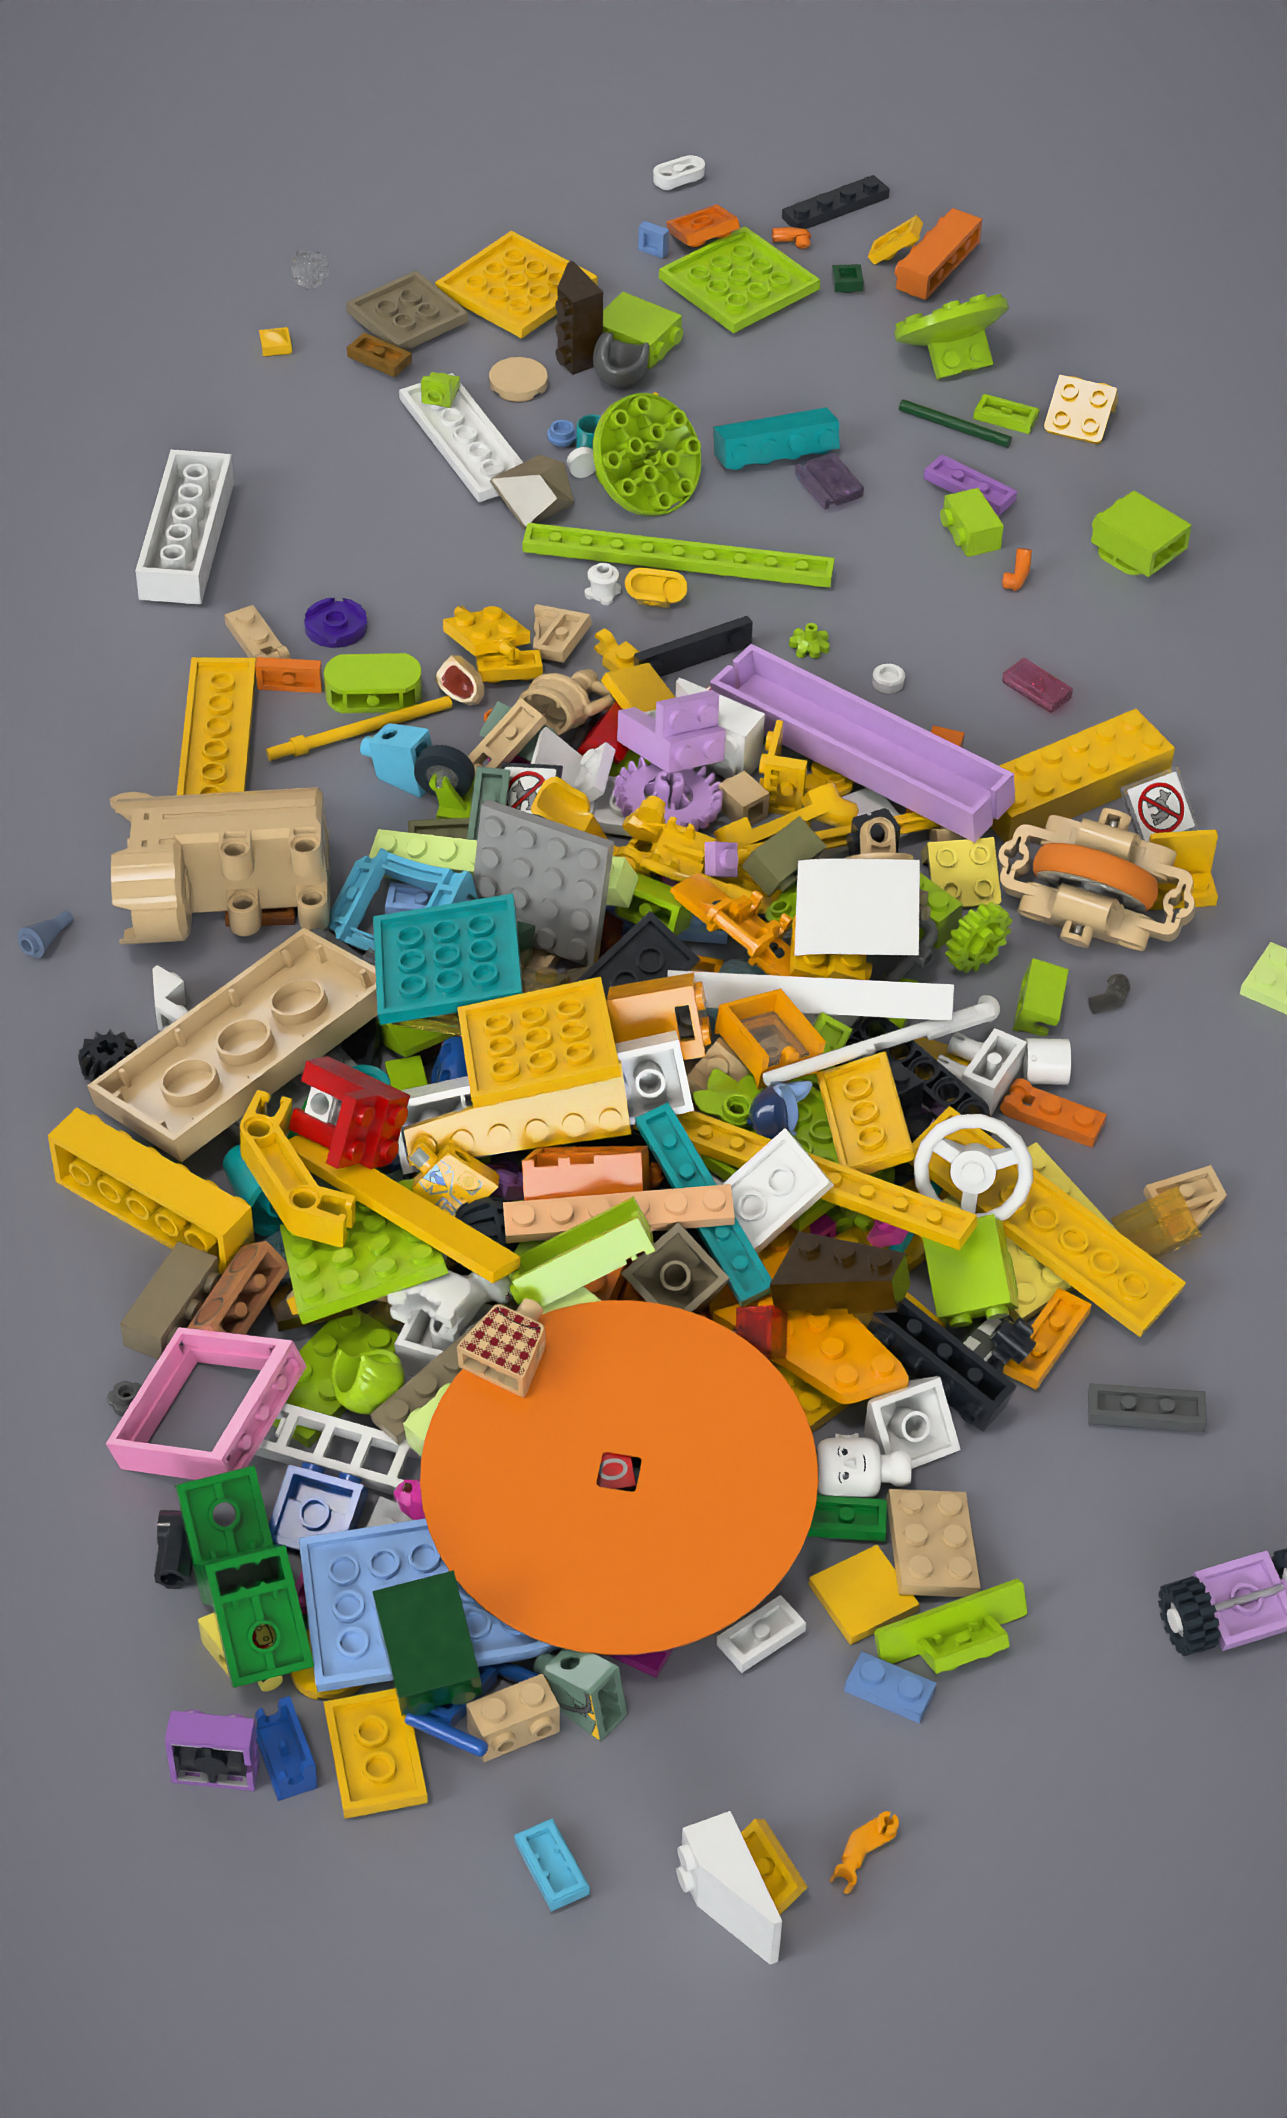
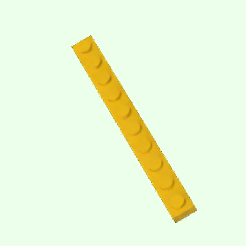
M696 1111L676 1115L698 1153L737 1168H741L772 1140ZM633 1124V1125H634V1129H635V1130H638L637 1126H636L635 1124ZM808 1153L834 1184L820 1199L959 1251L978 1225L977 1215Z

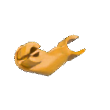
M884 1811L878 1817L854 1830L849 1836L841 1857L842 1864H838L829 1879L832 1883L836 1877L845 1878L849 1884L843 1893L849 1894L853 1890L857 1882L855 1871L861 1867L865 1855L896 1837L899 1827V1819L896 1814L890 1819L891 1812Z

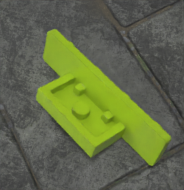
M1016 1578L877 1628L874 1631L878 1658L894 1664L920 1655L933 1671L938 1674L943 1671L954 1670L962 1664L979 1658L990 1657L995 1652L1009 1648L1008 1633L1000 1625L1027 1615L1023 1582Z

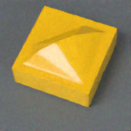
M288 327L259 330L263 356L292 353Z

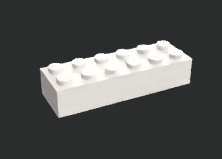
M170 450L135 570L139 600L202 604L234 485L232 454Z

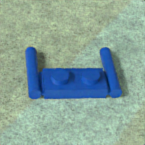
M512 1662L478 1667L483 1695L494 1685L498 1675L516 1683L539 1675ZM483 1695L475 1696L470 1702L482 1698ZM448 1703L434 1707L432 1711L423 1715L406 1714L405 1724L475 1756L482 1757L488 1751L486 1741L455 1728L459 1721L467 1714V1703L460 1705Z

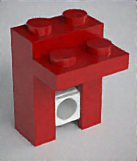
M329 1056L306 1060L301 1081L310 1085L311 1090L305 1111L300 1108L293 1109L288 1129L328 1148L329 1153L326 1164L336 1169L355 1164H361L369 1169L392 1164L399 1150L398 1139L401 1128L408 1117L407 1107L411 1095Z

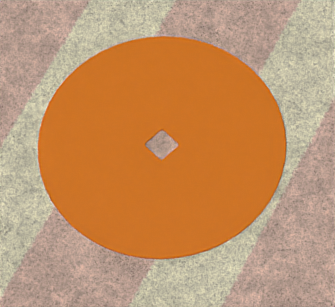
M604 1300L580 1303L542 1314L537 1321L545 1327L546 1346L524 1398L464 1369L457 1374L443 1394L432 1416L424 1440L420 1470L423 1511L436 1549L448 1570H454L457 1582L487 1612L515 1630L556 1647L601 1655H638L684 1646L722 1630L754 1609L774 1590L789 1571L801 1551L813 1519L818 1489L817 1454L810 1425L795 1392L778 1369L753 1345L725 1326L687 1310L653 1302ZM604 1453L639 1457L642 1460L635 1491H623L597 1485L600 1464Z

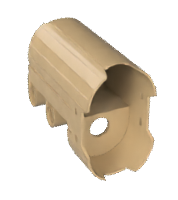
M318 787L124 798L117 800L115 813L132 817L130 838H127L128 848L111 854L112 904L116 907L131 910L133 927L124 930V938L119 939L121 945L185 941L191 933L192 913L228 911L231 931L239 936H250L260 930L262 909L297 907L301 928L324 930L329 926V829H327L324 793Z

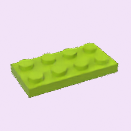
M352 1307L353 1315L329 1320L299 1350L307 1367L285 1403L339 1418L347 1409L338 1402L331 1381V1370L338 1349L343 1350L348 1355H356L373 1349H387L396 1354L394 1343L399 1334L356 1307ZM276 1418L272 1425L278 1428L281 1420ZM297 1425L292 1438L310 1448L321 1436L322 1431Z

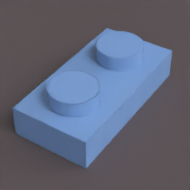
M861 1651L845 1682L844 1692L920 1723L936 1691L937 1683Z

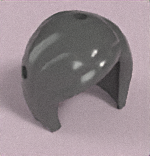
M605 332L601 334L593 353V366L596 374L607 385L614 388H626L637 383L647 369L649 343L645 342L643 345L627 344L613 339V333Z

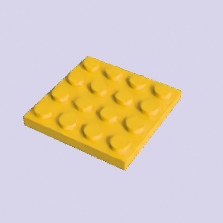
M511 230L436 281L435 286L457 304L522 339L557 314L555 306L557 287L566 265L570 261ZM580 267L598 285V276Z
M601 977L457 1007L470 1094L474 1108L494 1106L502 1102L531 1098L539 1094L568 1090L577 1086L606 1082L610 1079L622 1077Z

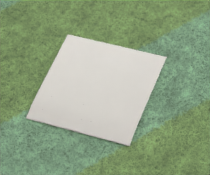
M810 859L798 861L794 956L809 954L919 955L920 860Z

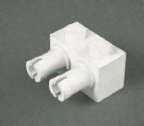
M994 1028L984 1043L956 1032L949 1042L947 1052L971 1061V1063L965 1066L943 1055H939L937 1061L988 1104L990 1115H992L1008 1092L1014 1079L1019 1076L1023 1069L1027 1042Z

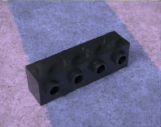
M904 1297L897 1312L874 1313L867 1326V1329L902 1363L907 1375L917 1379L934 1376L940 1377L947 1403L959 1412L964 1421L975 1425L983 1432L1007 1406L1017 1387L906 1297Z

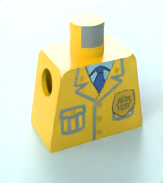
M420 1142L407 1156V1160L420 1170L413 1180V1192L454 1217L457 1209L464 1203L468 1202L470 1204L475 1200L489 1197L498 1188L500 1175L496 1171L452 1143L447 1144L436 1155L424 1143Z

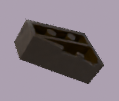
M799 1231L769 1285L777 1317L788 1316V1311L811 1310L812 1315H824V1309H847L848 1314L897 1312L911 1283L906 1253Z

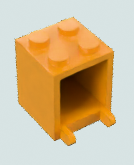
M694 972L609 987L606 1003L615 1044L676 1030L683 1060L706 1056V1045H712V1030L709 1016L702 1017L701 1010H705L706 1003L704 986L702 981L696 982ZM689 1005L694 1037L680 1039L675 1007Z

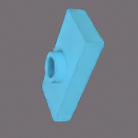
M553 1818L514 1835V1842L551 1912L590 1895V1887Z

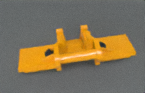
M700 873L671 887L669 892L674 895L675 900L707 925L706 929L708 931L724 930L748 950L747 955L750 956L748 963L751 966H758L767 975L789 976L791 947L782 938L791 926L793 919L784 913L779 921L773 919L766 923L757 916L759 907L764 899V895L759 891L755 890L751 894L750 899L746 895H742L738 899H731Z

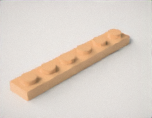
M731 1184L503 1202L506 1243L549 1240L633 1196L652 1231L670 1230L678 1222L684 1229L734 1225L735 1215Z

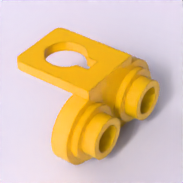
M640 567L631 570L625 579V588L628 594L637 601L638 605L670 608V604L682 601L688 591L685 578L675 571Z

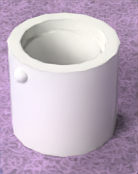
M1025 1038L1024 1041L1027 1043L1023 1063V1079L1031 1084L1068 1085L1071 1073V1047L1069 1039Z

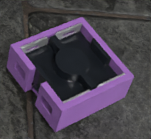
M194 1709L184 1712L171 1711L164 1740L171 1782L255 1791L260 1765L258 1744H255L257 1738L255 1719L247 1718L240 1714H228L226 1716L205 1714Z

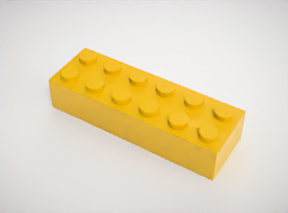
M1135 708L999 765L1014 773L1015 802L998 820L993 818L991 828L1006 843L1012 840L1014 832L1021 825L1027 824L1045 829L1050 815L1071 819L1128 794V789L1170 774L1175 747Z
M76 1107L48 1134L55 1181L170 1249H173L179 1241L217 1256L219 1274L223 1275L241 1246L255 1243L251 1206L244 1199L238 1196L233 1197L221 1190L211 1180H204L191 1173L183 1164H175L161 1156L153 1147H146L133 1140L125 1131H118L105 1124L97 1115H89Z

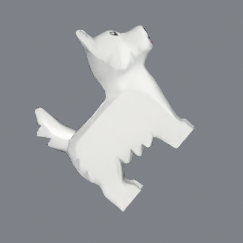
M448 1270L449 1274L388 1294L387 1296L388 1303L392 1304L390 1312L393 1319L409 1324L412 1320L411 1313L423 1309L425 1313H429L431 1318H436L437 1321L443 1323L439 1331V1337L454 1342L459 1337L458 1333L474 1318L486 1302L496 1301L502 1304L507 1303L513 1298L509 1285L512 1283H510L509 1275L495 1283H491L475 1272L469 1275H460Z

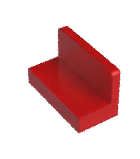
M617 701L600 717L577 749L580 755L583 756L588 750L592 748L595 750L607 742L615 749L613 762L619 764L624 759L630 749L617 741L618 710H622Z

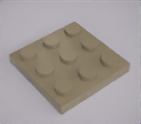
M416 270L346 302V312L372 334L406 351L468 322V312Z

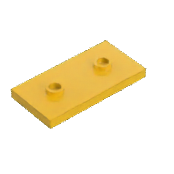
M886 1051L816 1073L840 1165L865 1174H871L915 1160L916 1156Z

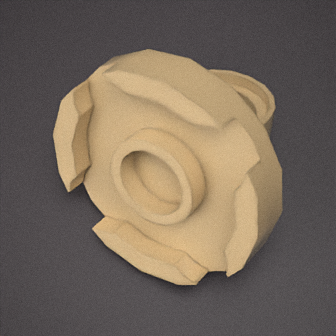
M876 817L866 821L861 827V854L844 858L913 860V855L896 853L893 824L887 818ZM874 824H878L884 829L885 838L881 843L874 841L871 837L870 829Z

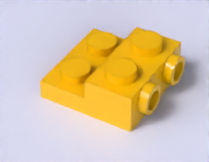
M796 915L793 917L789 976L852 980L870 979L872 964L866 962L867 954H809L794 956Z

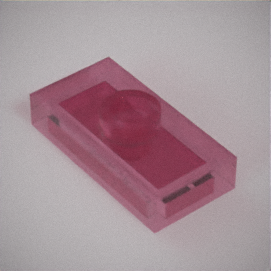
M1022 658L1003 672L1002 682L1049 713L1054 712L1072 698L1073 688L1026 658Z

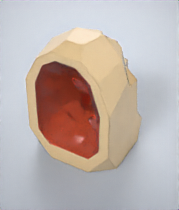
M451 655L436 674L435 682L452 699L469 706L478 705L482 700L485 690L481 675L462 656Z

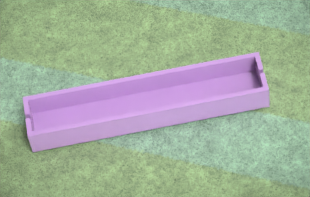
M750 644L733 660V667L727 665L710 681L711 690L765 714L764 736L767 737L768 731L774 732L777 720L784 721L782 745L974 843L993 825V818L998 820L1015 802L1014 773L753 644Z

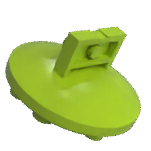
M986 294L971 297L969 301L961 304L959 300L942 305L943 308L932 311V314L924 317L922 313L908 316L905 318V321L895 324L894 337L896 342L914 346H928L936 379L938 380L958 375L964 371L970 372L993 365L985 329L995 323L1009 310V304L1002 294L989 297Z
M636 393L617 400L601 416L593 439V458L597 471L594 474L610 497L624 509L641 516L667 514L684 505L693 494L701 473V443L685 412L662 396L651 393ZM681 501V502H680L679 504H677L675 507L669 509L673 504H675V503Z

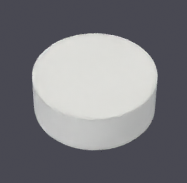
M580 447L569 454L567 466L573 476L584 478L596 471L593 450L591 448Z
M882 664L874 669L872 684L877 691L893 694L899 692L904 687L905 672L901 667L894 664Z

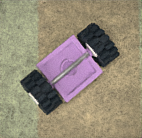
M1287 1548L1275 1551L1272 1559L1266 1550L1196 1571L1192 1577L1162 1585L1158 1593L1161 1599L1158 1601V1605L1163 1612L1160 1613L1161 1620L1165 1621L1166 1626L1164 1629L1166 1634H1170L1169 1640L1172 1645H1175L1176 1651L1181 1653L1182 1656H1188L1214 1648L1218 1644H1220L1222 1651L1287 1632Z

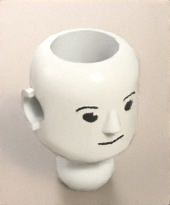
M859 1433L853 1435L835 1434L836 1438L824 1439L817 1445V1491L820 1495L872 1499L879 1493L881 1483H891L897 1487H904L911 1483V1456L907 1451L895 1450L890 1454H880V1448L876 1441L870 1438H859Z

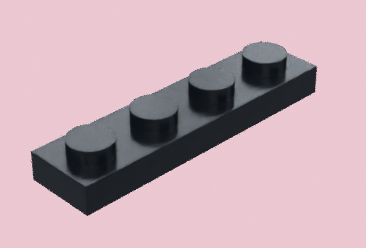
M875 175L868 176L783 208L782 219L791 227L808 229L888 199L890 188Z

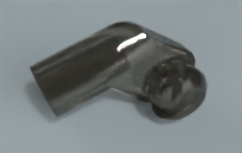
M1111 975L1107 980L1109 984L1106 993L1089 997L1088 1005L1092 1014L1112 1010L1124 1005L1130 991V982L1125 975Z

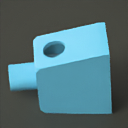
M389 723L374 737L366 736L362 740L360 752L362 755L372 758L375 773L379 780L419 798L426 793L415 779L414 766L420 753L425 748L432 746L429 729ZM435 765L432 768L434 772L438 774L437 765Z

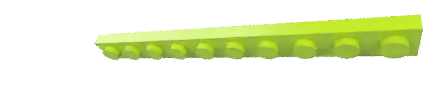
M527 523L522 541V552L538 555H552L828 588L831 587L835 558L536 523Z

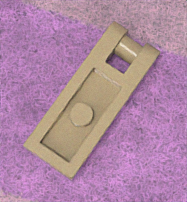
M254 605L224 614L226 626L249 658L291 659L285 645L282 646Z
M520 698L469 754L468 758L474 765L475 775L477 766L483 767V762L487 758L491 760L485 766L488 768L501 769L502 762L510 763L547 722L546 718Z

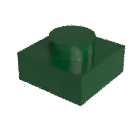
M861 264L832 265L831 275L835 292L850 293L853 291H863L864 280Z

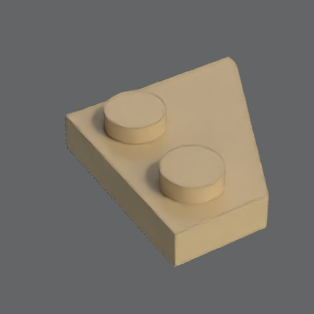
M536 604L534 606L535 637L533 648L534 650L540 649L541 659L564 663L592 625L590 614Z
M1211 1165L1148 1184L1143 1191L1173 1251L1178 1250L1224 1203L1227 1197Z

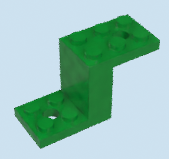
M255 1465L175 1485L203 1604L213 1606L232 1688L314 1667L286 1545L273 1544ZM223 1502L230 1504L235 1511L233 1522L224 1527L219 1526L213 1519L214 1508ZM261 1624L270 1625L275 1633L273 1643L267 1648H258L252 1640L254 1629Z

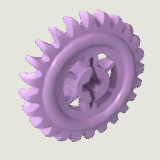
M640 756L638 768L633 761H630L628 770L625 767L621 769L620 775L615 779L613 795L616 798V806L621 809V814L625 817L634 813L639 808L641 802L646 800L644 793L659 797L666 804L665 824H667L669 817L673 816L677 818L676 824L687 828L690 823L694 825L695 831L698 832L699 827L706 828L709 826V822L717 819V814L722 810L723 792L719 790L720 782L714 783V773L705 778V765L697 772L694 771V768L667 773L651 762L648 765L645 759ZM668 797H670V806H669V808H668Z

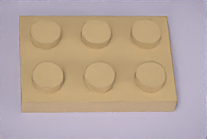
M889 1489L886 1500L899 1595L966 1597L980 1592L981 1587L966 1492Z

